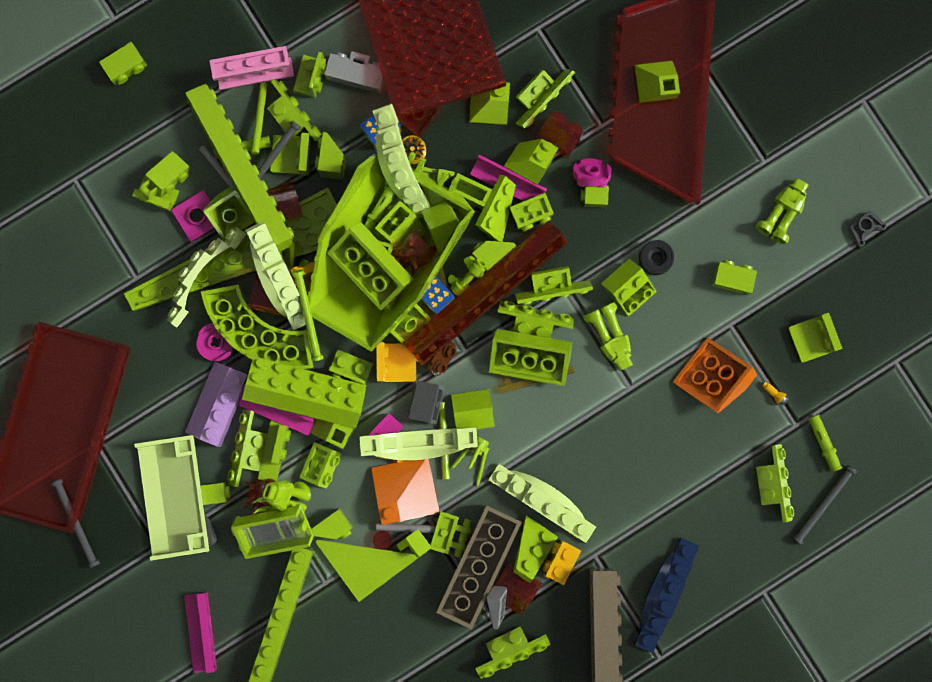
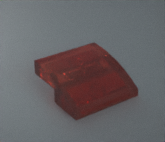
M294 181L266 191L269 196L272 195L277 204L275 208L278 212L281 211L285 220L303 215Z

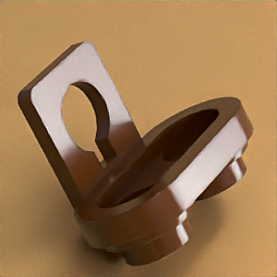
M426 339L418 355L430 361L428 369L431 374L440 376L446 372L447 366L456 355L457 349L455 343L450 340H445L439 345ZM429 345H431L433 350L432 354H425V349Z

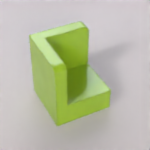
M419 529L396 545L400 551L409 546L417 558L432 548Z

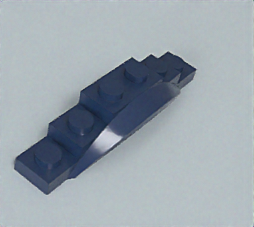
M680 538L676 549L672 551L661 567L650 588L639 624V634L635 641L636 646L651 653L654 652L658 640L662 636L669 618L671 619L686 585L685 581L692 568V562L699 548L698 545Z

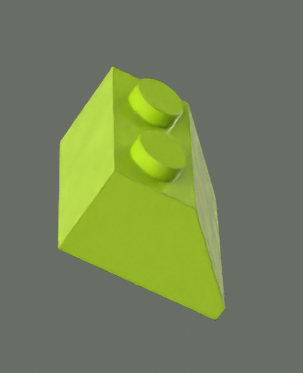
M544 139L521 142L517 145L504 167L538 185L550 166L558 147Z

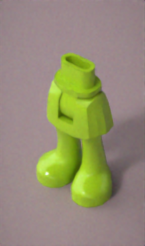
M795 178L792 184H789L774 199L776 205L765 221H759L756 224L755 228L757 231L768 237L782 211L785 210L787 211L770 239L779 244L787 245L789 241V236L786 233L795 215L802 213L807 194L805 191L809 185Z
M613 302L600 308L606 318L614 338H610L599 309L584 315L583 319L585 322L592 323L595 326L603 343L600 347L602 352L621 371L633 365L630 359L632 355L630 354L631 348L628 335H623L616 319L617 304Z
M287 480L271 482L266 485L263 492V498L267 503L279 511H284L288 507L301 504L305 512L307 509L306 504L297 500H290V498L293 496L303 501H309L311 498L309 486L301 481L295 483Z

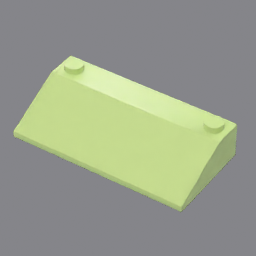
M194 435L134 444L135 448L138 449L152 550L150 561L210 551Z

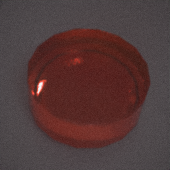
M380 530L373 537L374 546L380 550L387 549L392 543V536L388 531Z

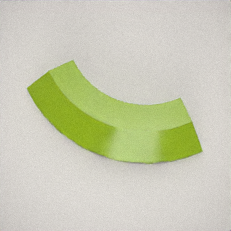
M239 284L201 292L204 306L215 328L241 354L252 360L253 356L301 369L314 368L308 331L282 330L263 322L250 308L243 289Z

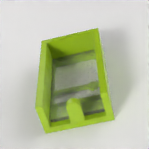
M301 504L288 507L284 511L273 510L243 517L237 516L231 526L232 534L236 537L239 550L243 553L245 559L310 547L314 537Z

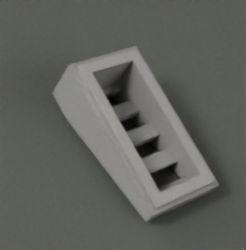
M493 586L487 596L494 629L499 628L504 618L507 587Z

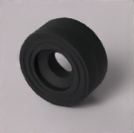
M662 240L648 242L639 253L641 268L650 275L664 274L674 263L673 249ZM655 252L662 256V260L659 263H655L651 259V255Z

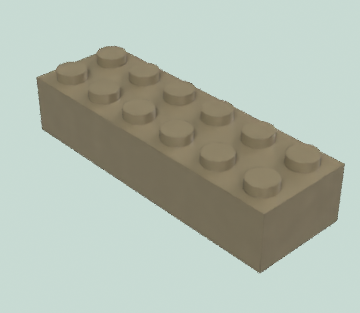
M488 505L485 506L436 613L472 630L518 532L521 521Z
M613 568L589 569L592 682H623L622 674L619 671V666H622V654L618 651V646L622 645V637L618 632V626H621V614L617 612V606H621V596L617 592V586H620V574Z

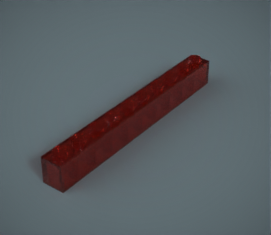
M547 221L403 342L405 348L423 366L567 244L563 233L550 221Z

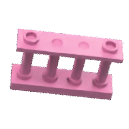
M286 46L210 60L212 77L214 81L218 80L220 90L267 82L272 79L278 80L294 77L291 57H288Z

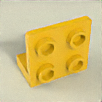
M380 342L376 346L377 382L416 381L415 343H412L409 348L402 344H385L384 342Z
M560 540L559 543H554L551 549L553 555L550 560L546 559L542 570L546 578H551L564 585L581 550Z

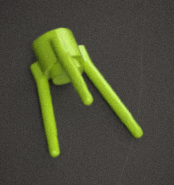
M477 436L478 447L465 448L451 465V468L454 469L470 449L474 454L468 469L472 468L477 456L482 455L476 480V486H479L486 456L489 448H487L489 442Z

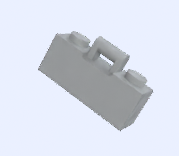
M352 51L350 58H347L345 54L336 52V54L330 53L324 75L326 80L380 94L386 75V68L377 62L369 64V55ZM354 60L362 61L364 64L354 62Z

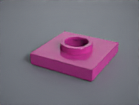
M204 190L171 209L190 242L196 241L215 229L204 212V217L200 222H194L190 219V213L193 210L201 209L203 211L211 202Z

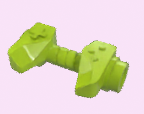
M468 256L464 259L469 270L463 279L457 278L452 274L449 276L448 282L452 285L451 290L455 295L465 296L470 288L468 283L474 277L479 278L484 275L486 264L483 260H476L473 256Z

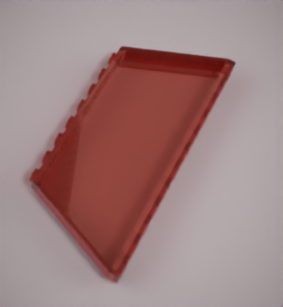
M647 0L624 8L622 15H618L617 26H620V33L616 35V44L619 45V51H615L614 63L618 64L617 70L613 72V81L616 82V89H612L611 100H615L614 107H611L610 110L613 126H609L608 137H612L611 144H608L607 156H610V160L684 201L699 205L701 200L715 0ZM673 61L678 74L679 96L676 99L639 103L635 65Z

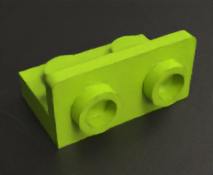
M546 193L510 207L517 230L522 229L523 232L533 228V224L540 222V224L549 222L551 220L550 217L554 215Z
M337 350L329 371L332 372L331 376L340 379L346 377L352 382L366 385L374 364Z
M314 442L299 478L314 485L327 488L332 481L334 470L340 462L341 453Z

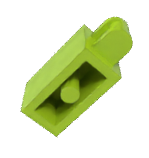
M172 151L145 174L144 184L139 188V192L148 200L156 194L160 198L165 194L169 195L175 189L177 183H182L189 176V165Z

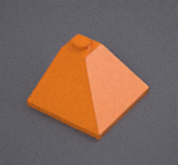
M707 338L674 379L673 383L718 414L749 387L756 378L757 373L751 365Z
M429 459L406 460L400 463H391L371 468L382 525L440 513Z

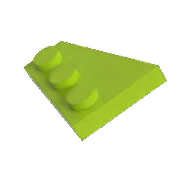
M499 175L475 224L490 238L498 242H503L516 187L504 175Z
M527 515L523 519V529L520 535V545L517 551L514 573L530 583L558 536Z

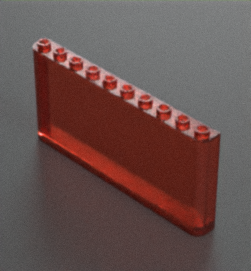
M38 322V325H35L33 329V342L29 344L27 349V362H24L21 372L23 375L21 381L19 380L16 386L17 395L10 406L12 412L10 418H7L5 422L6 432L0 440V514L75 533L77 519L79 523L81 522L130 355V347ZM60 479L63 480V488L72 505L69 518L55 487L52 488L51 483Z

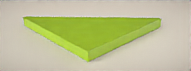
M319 539L315 541L358 602L418 559L415 554Z

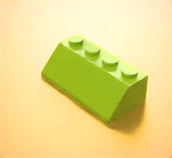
M361 222L349 228L327 253L380 311L414 280Z
M497 329L492 342L489 373L565 386L573 342Z

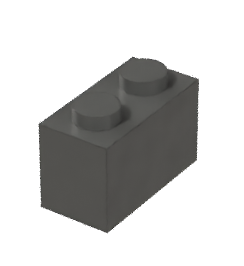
M417 381L413 388V402L408 410L409 419L437 425L445 387Z

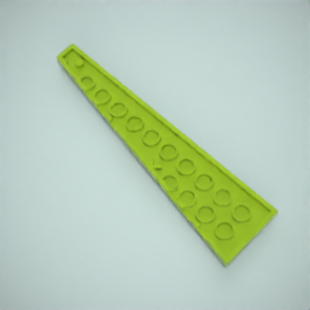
M329 188L282 211L286 220L284 222L285 226L290 227L294 234V238H292L295 243L294 258L317 251L319 236L337 206ZM247 233L236 249L229 247L220 252L201 269L193 281L189 293L255 272L250 239ZM190 259L124 293L132 310L137 311L173 299V294L180 285V281H178L179 273L190 264Z

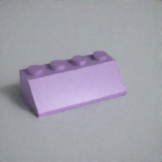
M214 362L185 433L221 447L243 395L242 388L246 384L248 375Z

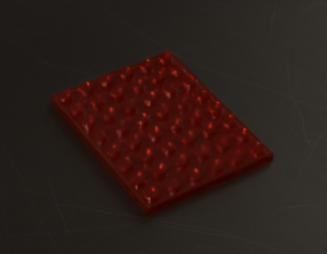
M359 0L390 104L392 103L397 118L506 86V81L478 0Z

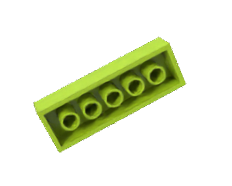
M253 356L242 400L356 429L367 385Z

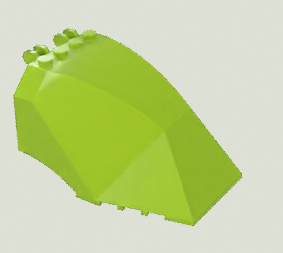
M411 152L408 157L410 165L416 157L414 152ZM373 154L357 167L347 189L326 222L318 239V249L314 259L315 265L311 275V287L308 292L312 317L371 352L424 296L475 213L464 197L454 192L460 180L459 178L455 177L451 182L450 188L444 186V183L449 177V172L445 171L439 183L421 173L426 163L424 158L420 159L416 169L412 168L424 195L426 194L431 207L445 201L449 202L459 222L440 253L437 251L427 231L423 217L418 218L427 231L422 241V244L425 242L426 252L424 257L418 260L411 273L414 280L401 292L391 311L385 308L380 311L327 254L349 228L359 222L363 225L366 223L368 214L372 213L387 188L388 183L382 173L377 154ZM395 195L394 199L392 200L390 206L386 210L382 219L394 208V206L399 201H401L407 207L408 204H405L403 200H401L397 195ZM391 252V255L406 265L413 253L406 255L402 260L399 257L397 258L393 252Z

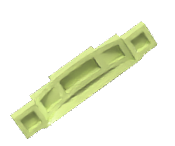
M391 103L374 109L372 112L378 125L376 148L382 173L393 192L405 204H408L409 209L415 213L417 218L423 217L421 211L431 206L426 194L424 195L408 161L398 127L399 121Z
M262 221L246 229L245 231L250 239L256 271L269 300L280 314L287 317L293 330L306 325L299 292L265 223Z
M235 227L227 233L225 242L217 238V240H213L207 249L204 251L200 249L191 256L190 264L179 273L178 281H180V285L173 294L174 298L172 300L178 305L173 307L168 313L167 320L172 325L178 327L187 315L188 311L185 309L186 299L192 283L201 269L220 252L229 247L236 249L246 233Z
M476 427L429 429L359 436L361 456L374 455L393 460L430 459L459 452L464 448L478 447Z
M498 464L489 478V481L585 543L596 528V526L585 520L580 510L565 495L533 476L518 471H510Z

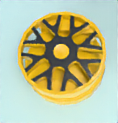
M408 136L402 140L407 158L411 152L416 154L412 162L413 165L418 164L420 159L425 158L426 146L421 138Z

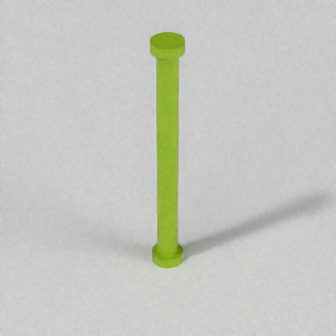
M299 269L293 271L292 275L297 283L313 353L311 356L312 361H319L324 357L319 349L303 279L304 270Z

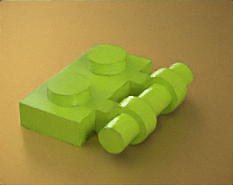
M441 511L430 545L431 549L448 554L450 547L455 548L454 556L461 558L467 546L465 545L467 536L471 533L470 526L472 520L464 519L463 526L458 525V516ZM455 530L461 532L458 542L452 541Z

